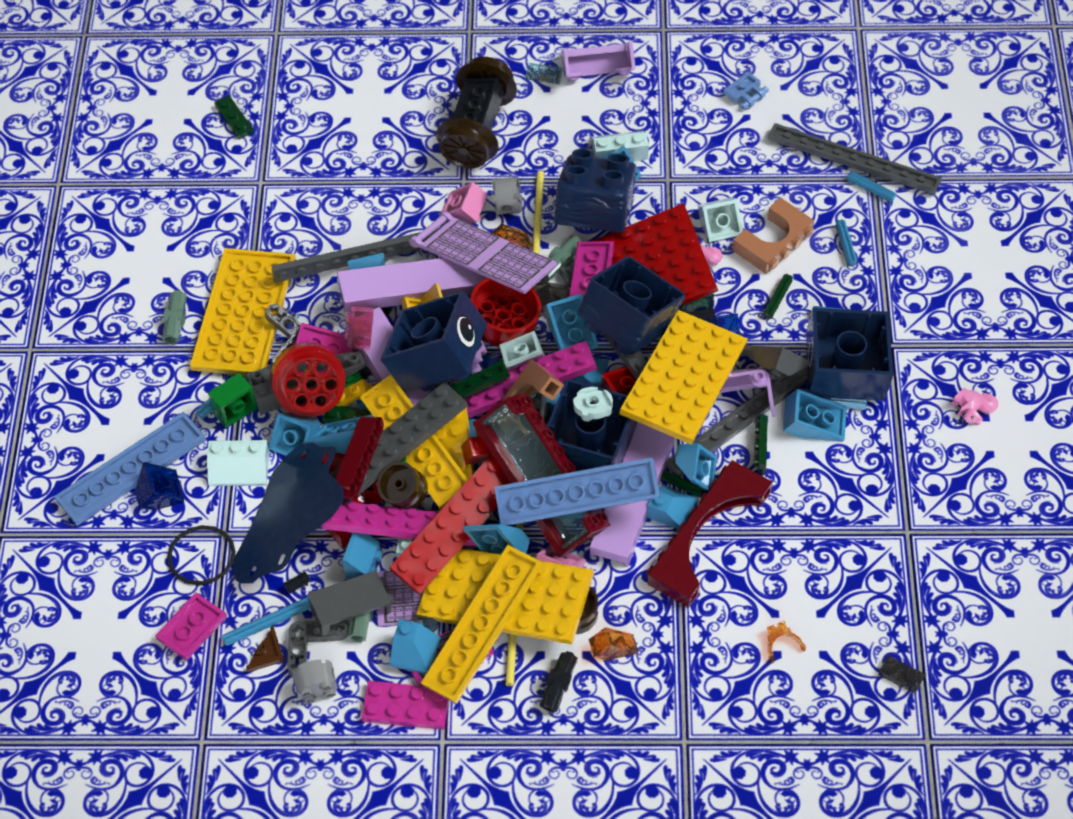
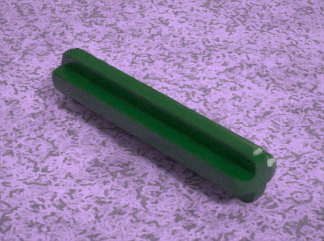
M783 275L764 310V317L768 319L773 318L793 281L791 275Z
M663 470L661 480L694 496H702L704 491L702 488L669 471Z

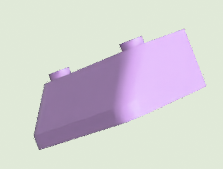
M629 41L626 44L571 50L563 48L561 50L564 77L568 78V81L579 80V76L619 72V75H629L630 71L635 70L633 41Z
M763 367L732 371L720 393L767 387L772 417H776L769 371Z

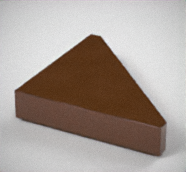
M274 627L270 628L268 635L254 653L255 655L250 664L246 666L248 673L284 662Z

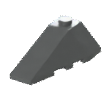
M746 345L742 351L743 354L770 371V375L781 378V376H791L811 364V361L783 347Z

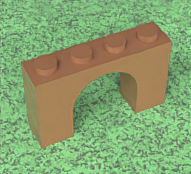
M781 197L769 207L768 220L786 232L787 236L778 242H766L746 229L733 239V251L765 274L771 269L774 270L782 259H786L794 248H798L806 237L809 238L814 232V220Z
M531 359L503 400L507 397L523 393L531 397L539 392L554 401L564 384L545 367ZM510 410L495 419L503 434L505 433L506 439L512 445L530 434L521 424L520 415H515Z

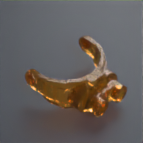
M785 621L777 623L778 627L774 625L766 627L769 634L767 635L769 641L767 652L771 662H775L772 645L779 636L793 638L799 643L802 651L806 650L805 644L797 635L791 632L790 627L787 628Z

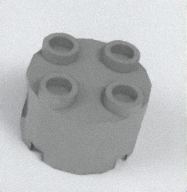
M519 178L492 179V187L495 190V193H492V202L496 204V215L522 212L523 203L522 195H520L521 185Z
M312 660L298 665L297 671L293 669L292 675L297 697L303 699L305 704L314 703L317 700L316 698L319 697L331 698L336 696L338 687L331 661L325 660L326 663H322L321 660Z

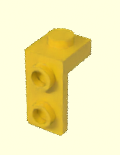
M435 283L421 299L404 297L401 300L403 309L443 297L440 285Z
M362 379L344 388L343 395L335 406L345 407L359 399L361 400L360 396L374 386Z

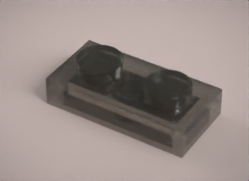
M887 656L878 672L879 676L914 694L918 691L926 675L890 656Z

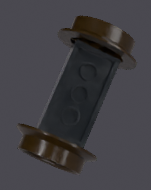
M484 56L470 60L469 63L463 65L458 70L456 84L461 91L452 119L442 122L436 132V138L443 157L450 163L462 168L473 169L481 167L497 154L499 144L492 132V128L499 107L512 102L517 93V86L511 69L498 59Z

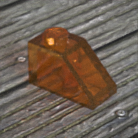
M501 224L492 232V234L526 249L532 247L528 234L524 231Z
M605 627L588 639L591 652L595 658L609 661L639 652L634 635Z

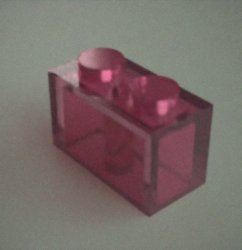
M351 306V313L346 315V324L349 325V329L345 328L344 340H348L347 348L370 350L374 308Z

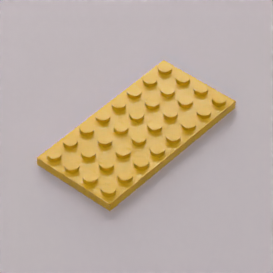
M224 248L190 363L191 371L234 375L240 373L247 376L246 374L267 367L277 328L266 320L265 311L271 304H277L283 308L290 279L274 283L272 265L296 260L295 254ZM271 312L270 315L274 316L277 314V312Z
M679 310L626 398L619 414L692 445L745 348L748 338Z
M461 548L426 587L416 614L417 617L457 625L501 554ZM541 561L543 564L542 568L501 633L572 645L594 571L588 568Z

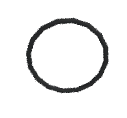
M200 525L185 530L175 538L169 547L167 560L170 570L177 579L188 584L204 585L215 582L229 571L234 563L236 551L233 540L225 531L215 526ZM200 529L214 530L228 540L232 551L230 562L224 571L214 578L203 581L189 580L180 576L173 568L171 559L174 546L180 538L189 532Z

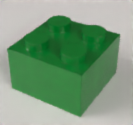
M240 373L230 377L227 381L208 392L213 414L226 429L257 409L253 387Z

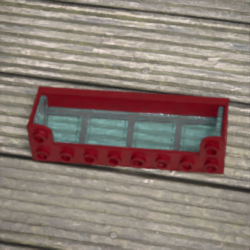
M526 393L505 398L473 424L511 484L576 472L575 466L568 460L564 449L557 443L553 432L546 426L542 415L537 412L531 398ZM601 509L535 521L558 558L569 554L611 526L607 515Z

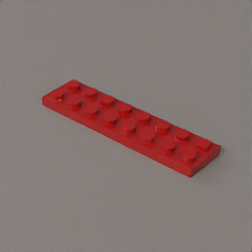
M492 454L389 567L391 572L418 595L426 589L470 539L463 530L464 526L482 525L498 508L494 487L511 484Z

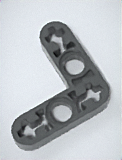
M271 304L267 307L265 318L289 339L271 360V366L287 346H292L296 343L301 326L298 320L277 304ZM271 312H277V314L274 316L270 315ZM289 321L293 324V328L286 329L283 323Z
M298 621L290 625L287 667L292 678V671L296 669V661H299V665L307 662L308 642L344 640L349 633L345 621L330 625L331 634L323 637L322 634L315 635L313 633L314 629L318 628L316 621ZM339 627L342 628L341 633L336 632ZM297 629H301L300 640H297L296 637ZM297 646L303 647V651L300 654H294L292 650Z

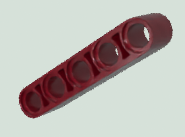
M362 416L357 423L336 476V480L344 491L343 499H356L384 428L381 417Z

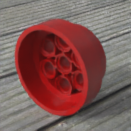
M487 278L478 283L473 289L470 300L487 323L482 340L493 346L500 347L502 343L535 331L541 313V302L533 288L523 294Z
M302 342L288 347L276 358L271 369L270 383L274 396L284 409L297 416L315 417L328 412L339 402L345 388V372L339 359L328 348L313 342ZM306 363L304 370H297L298 364ZM319 363H325V368L322 371L316 370V366ZM289 380H296V384L293 387L286 386ZM308 380H315V384L312 387H306ZM327 380H334L333 386L325 387ZM305 396L303 403H296L297 397ZM318 396H324L322 403H315V399Z

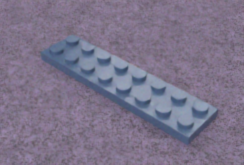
M182 412L55 495V500L78 526L206 441V437L190 418Z
M653 457L494 487L500 524L506 526L661 498Z

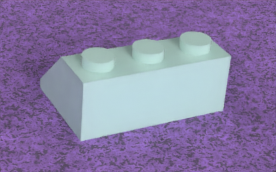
M645 131L591 137L594 157L600 158L625 146L633 161L648 160L649 144Z
M267 440L209 441L207 452L208 485L267 486L270 455Z

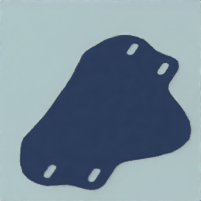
M314 443L299 445L273 471L255 519L234 558V577L237 582L250 583L265 574L282 570L289 563L299 541L323 525L338 511L343 503L344 491L339 482L329 473V468L336 454L335 447H320ZM308 449L306 457L301 459L304 451ZM329 453L326 462L322 464L324 456ZM286 553L283 562L279 565L278 562L281 555ZM257 565L254 575L250 576L253 567Z

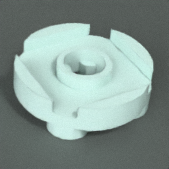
M587 387L577 392V396L573 399V407L575 412L582 417V420L588 422L593 419L610 416L613 398L605 389L603 392L598 390V387Z

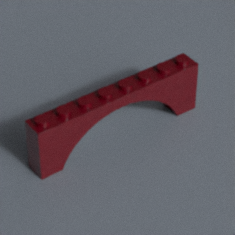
M733 460L728 466L725 465L721 470L718 480L715 479L712 482L710 491L707 494L704 493L701 497L699 506L692 509L688 521L681 524L677 536H673L670 539L667 550L660 553L656 565H652L647 572L648 585L689 608L700 592V582L692 570L689 558V551L694 537L706 522L723 511L741 506H762L772 492L773 482Z

